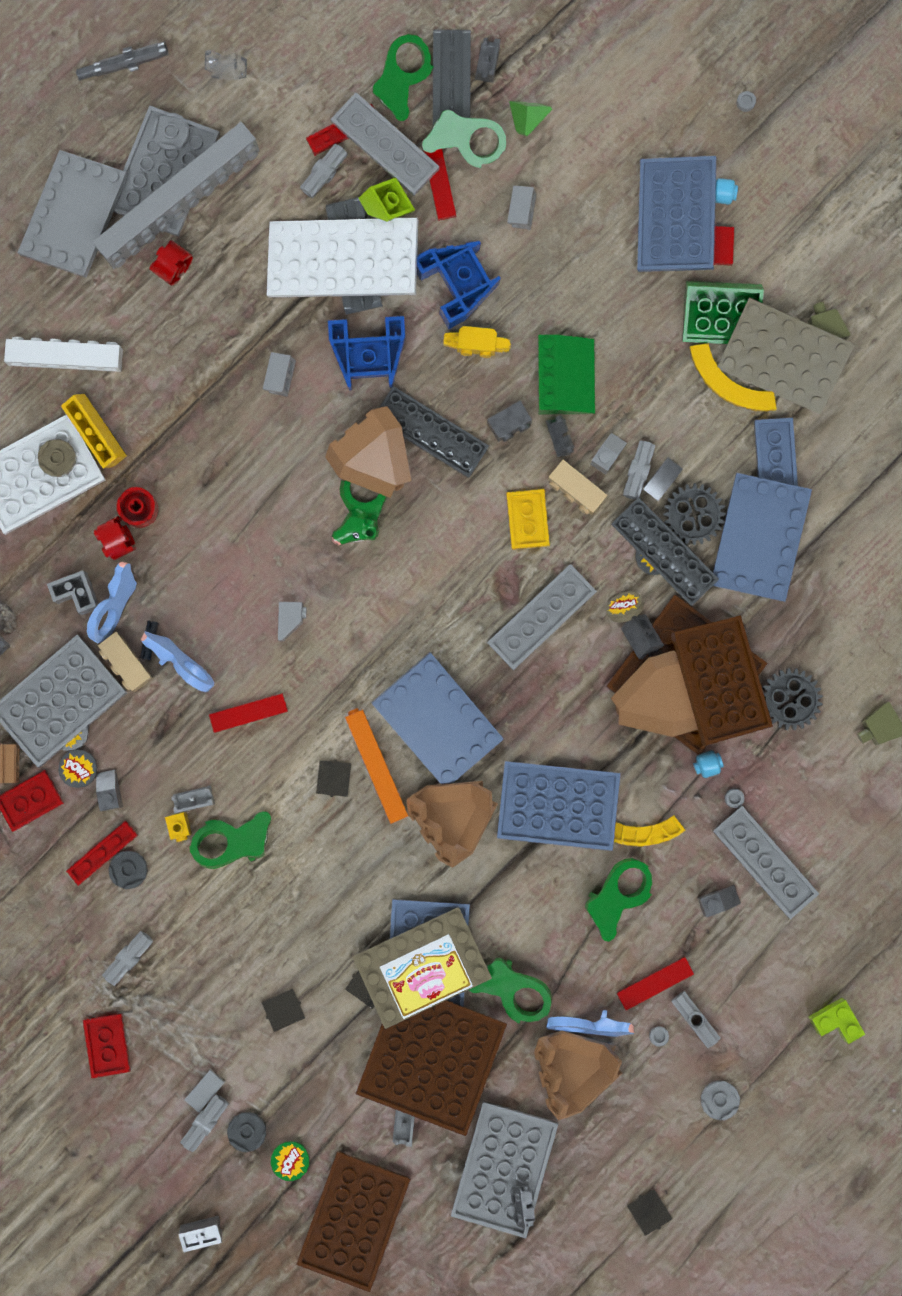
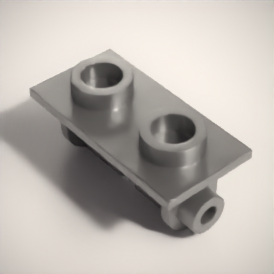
M562 416L546 421L557 457L571 455L574 452L573 448H575L570 435H564V433L568 432L566 420Z
M523 1185L521 1189L512 1186L513 1193L511 1194V1199L515 1206L514 1221L518 1227L526 1230L527 1227L534 1226L535 1222L534 1208L532 1206L526 1207L527 1204L533 1203L531 1189H529V1185Z

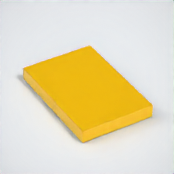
M544 489L506 492L512 550L550 546Z

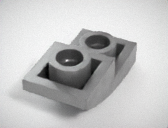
M668 457L643 489L658 501L683 468Z

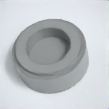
M749 91L742 92L737 98V107L743 112L751 111L756 104L755 95Z
M730 789L724 796L725 803L731 808H738L744 803V794L739 789Z
M656 1026L651 1029L649 1039L655 1046H664L669 1040V1033L664 1027Z

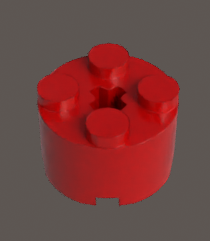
M170 240L166 247L161 246L156 253L158 257L150 265L149 270L166 283L174 286L180 281L181 278L179 276L183 272L186 273L189 269L193 257L186 249Z
M131 487L126 489L118 498L117 512L128 525L134 528H144L155 522L158 515V503L147 490L141 487ZM137 504L141 506V508H139V511H136L134 509L137 507Z
M119 516L97 526V529L93 531L96 539L101 541L104 546L102 551L106 558L111 557L113 560H117L136 550V547L132 546L135 544L134 538L127 525L122 526L120 522L123 520Z

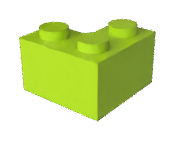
M843 998L808 1016L817 1034L821 1037L836 1028L843 1041L847 1044L866 1035L847 1001Z

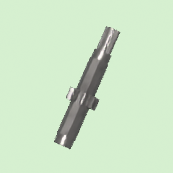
M165 42L155 43L136 50L132 49L131 46L123 48V54L77 69L76 75L78 80L81 81L126 68L132 72L139 70V64L169 55Z

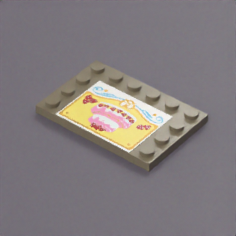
M459 907L353 956L385 1029L492 979Z

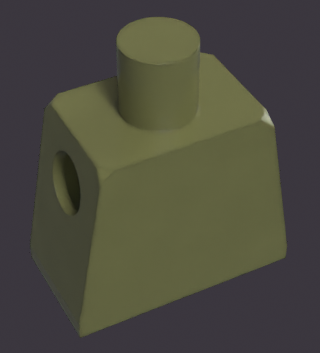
M824 302L813 305L816 315L810 317L808 320L809 324L845 340L851 336L837 309L827 311Z
M885 702L862 721L865 730L857 734L862 744L872 739L875 745H879L901 737L902 722L890 702Z

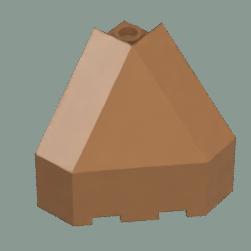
M385 406L369 411L366 414L367 418L360 424L356 422L345 431L346 435L341 440L337 441L335 439L330 443L325 458L339 478L391 498L394 490H400L403 488L404 483L411 481L402 426L390 409Z
M675 651L648 658L611 697V700L616 705V712L619 715V725L670 737L698 730Z
M483 781L427 785L407 798L408 815L412 821H417L421 827L420 833L428 844L432 843L437 851L435 855L438 860L452 868L473 854L498 803L492 801V791L483 787Z
M559 1031L538 1039L534 1054L536 1060L540 1061L542 1071H539L542 1087H546L548 1098L545 1100L548 1109L558 1121L581 1113L623 1074L619 1069L622 1061L614 1053L616 1046L565 1031Z

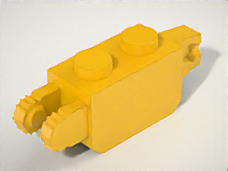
M463 326L459 329V332L444 334V346L457 349V352L463 356L479 354L482 358H491V356H495V352L507 353L511 348L510 340L497 337V332L494 329Z

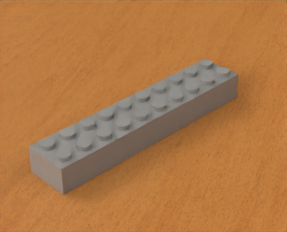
M242 122L237 124L97 237L93 244L113 269L124 265L128 257L136 255L144 244L151 243L159 232L166 231L170 227V223L175 219H181L186 210L197 206L201 198L209 196L217 185L224 184L232 173L239 172L243 168V164L248 160H254L258 156V152H260L256 138Z

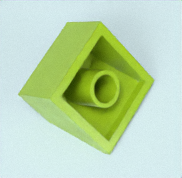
M397 178L369 187L358 198L368 215L386 222L415 211Z

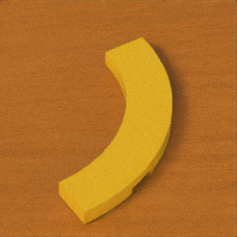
M709 343L689 347L696 370H698L705 384L719 397L737 407L753 411L766 412L777 410L774 392L751 390L730 380L717 367L711 354Z
M674 815L660 823L644 827L627 826L616 822L614 842L628 846H650L669 841L686 830Z

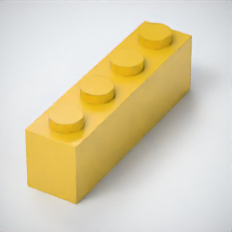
M85 394L73 395L61 405L103 469L114 467L127 457Z

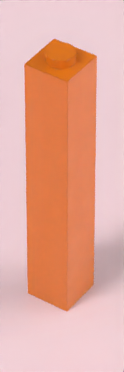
M356 708L347 712L349 716L345 717L390 823L392 824L408 817L406 807L364 710L359 711Z

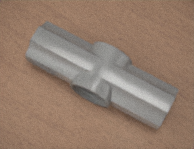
M334 144L324 158L319 159L311 170L312 173L300 186V189L308 197L314 198L324 184H328L333 179L336 169L348 156L347 152L341 146Z
M639 441L634 460L632 459L627 476L629 477L623 496L633 500L640 497L644 481H646L651 465L649 464L654 453V444L647 441Z
M140 931L129 945H126L117 954L115 961L102 974L104 979L115 986L127 971H130L139 962L141 955L154 942L151 937L145 932Z
M685 991L679 993L671 1000L707 1048L715 1045L721 1039ZM694 1015H700V1022L695 1025L692 1024L691 1018Z
M217 1094L213 1096L207 1107L199 1113L192 1123V1127L180 1143L183 1147L191 1152L197 1149L229 1105L226 1099Z

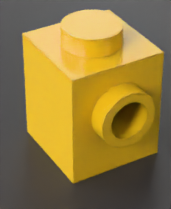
M183 812L165 817L170 840L176 839V842L188 840L187 836L192 835L187 813Z

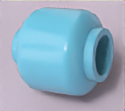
M718 178L716 180V203L730 205L733 201H736L738 185H735V181Z
M713 750L697 755L696 763H693L696 773H701L703 778L719 774L721 768L724 767L720 754L715 753Z

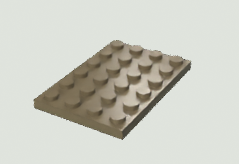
M749 297L717 367L726 373L767 391H772L780 397L821 414L855 344Z

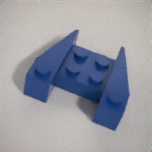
M480 241L459 246H446V248L441 249L433 248L417 255V275L422 281L439 272L454 298L451 302L441 306L439 312L448 330L464 322L499 286L500 276L490 280L475 255L480 250Z
M404 316L385 317L386 336L349 338L347 320L328 321L329 341L349 391L352 390L351 379L389 377V387H393L406 340Z

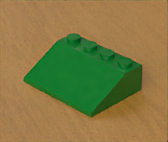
M686 281L682 342L728 344L749 297L763 303L764 288L762 284Z
M538 335V415L595 414L594 339L566 335Z

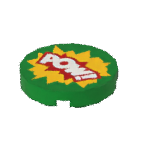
M296 1141L280 1143L274 1149L271 1156L273 1172L278 1178L285 1181L300 1179L307 1172L310 1165L308 1151L301 1143Z

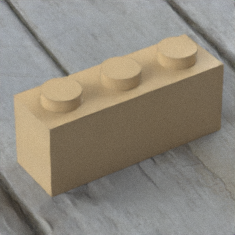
M564 460L560 462L548 477L549 485L556 491L561 490L565 494L564 497L571 503H577L579 510L586 515L588 513L593 515L608 496Z
M113 633L98 645L101 649L99 654L105 661L108 659L111 662L110 668L116 675L120 674L123 678L122 684L128 691L131 689L133 692H136L153 679L152 675L120 633Z

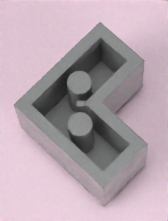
M85 571L77 572L47 584L53 602L60 604L73 599L77 612L81 615L94 611L99 604L88 573Z

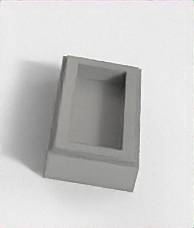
M210 1069L185 1098V1101L199 1113L225 1081Z

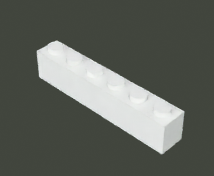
M12 337V339H6L4 362L8 366L121 372L123 349L116 342L99 344L97 341L80 343L78 340L61 342L59 339L42 341L40 338L24 340L22 337Z

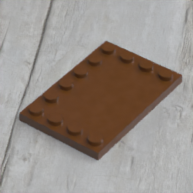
M741 615L671 633L703 746L773 727Z
M337 1151L296 1265L370 1292L411 1178Z

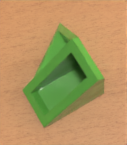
M509 101L516 132L524 136H528L552 110L550 106L543 104Z

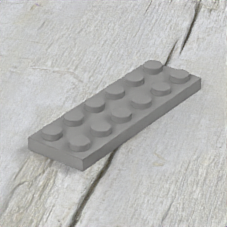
M357 93L330 119L331 123L393 178H397L399 183L413 196L440 169V166Z
M570 564L495 634L487 644L514 671L597 591Z
M740 806L713 830L714 834L790 920L819 895L816 889L743 806Z

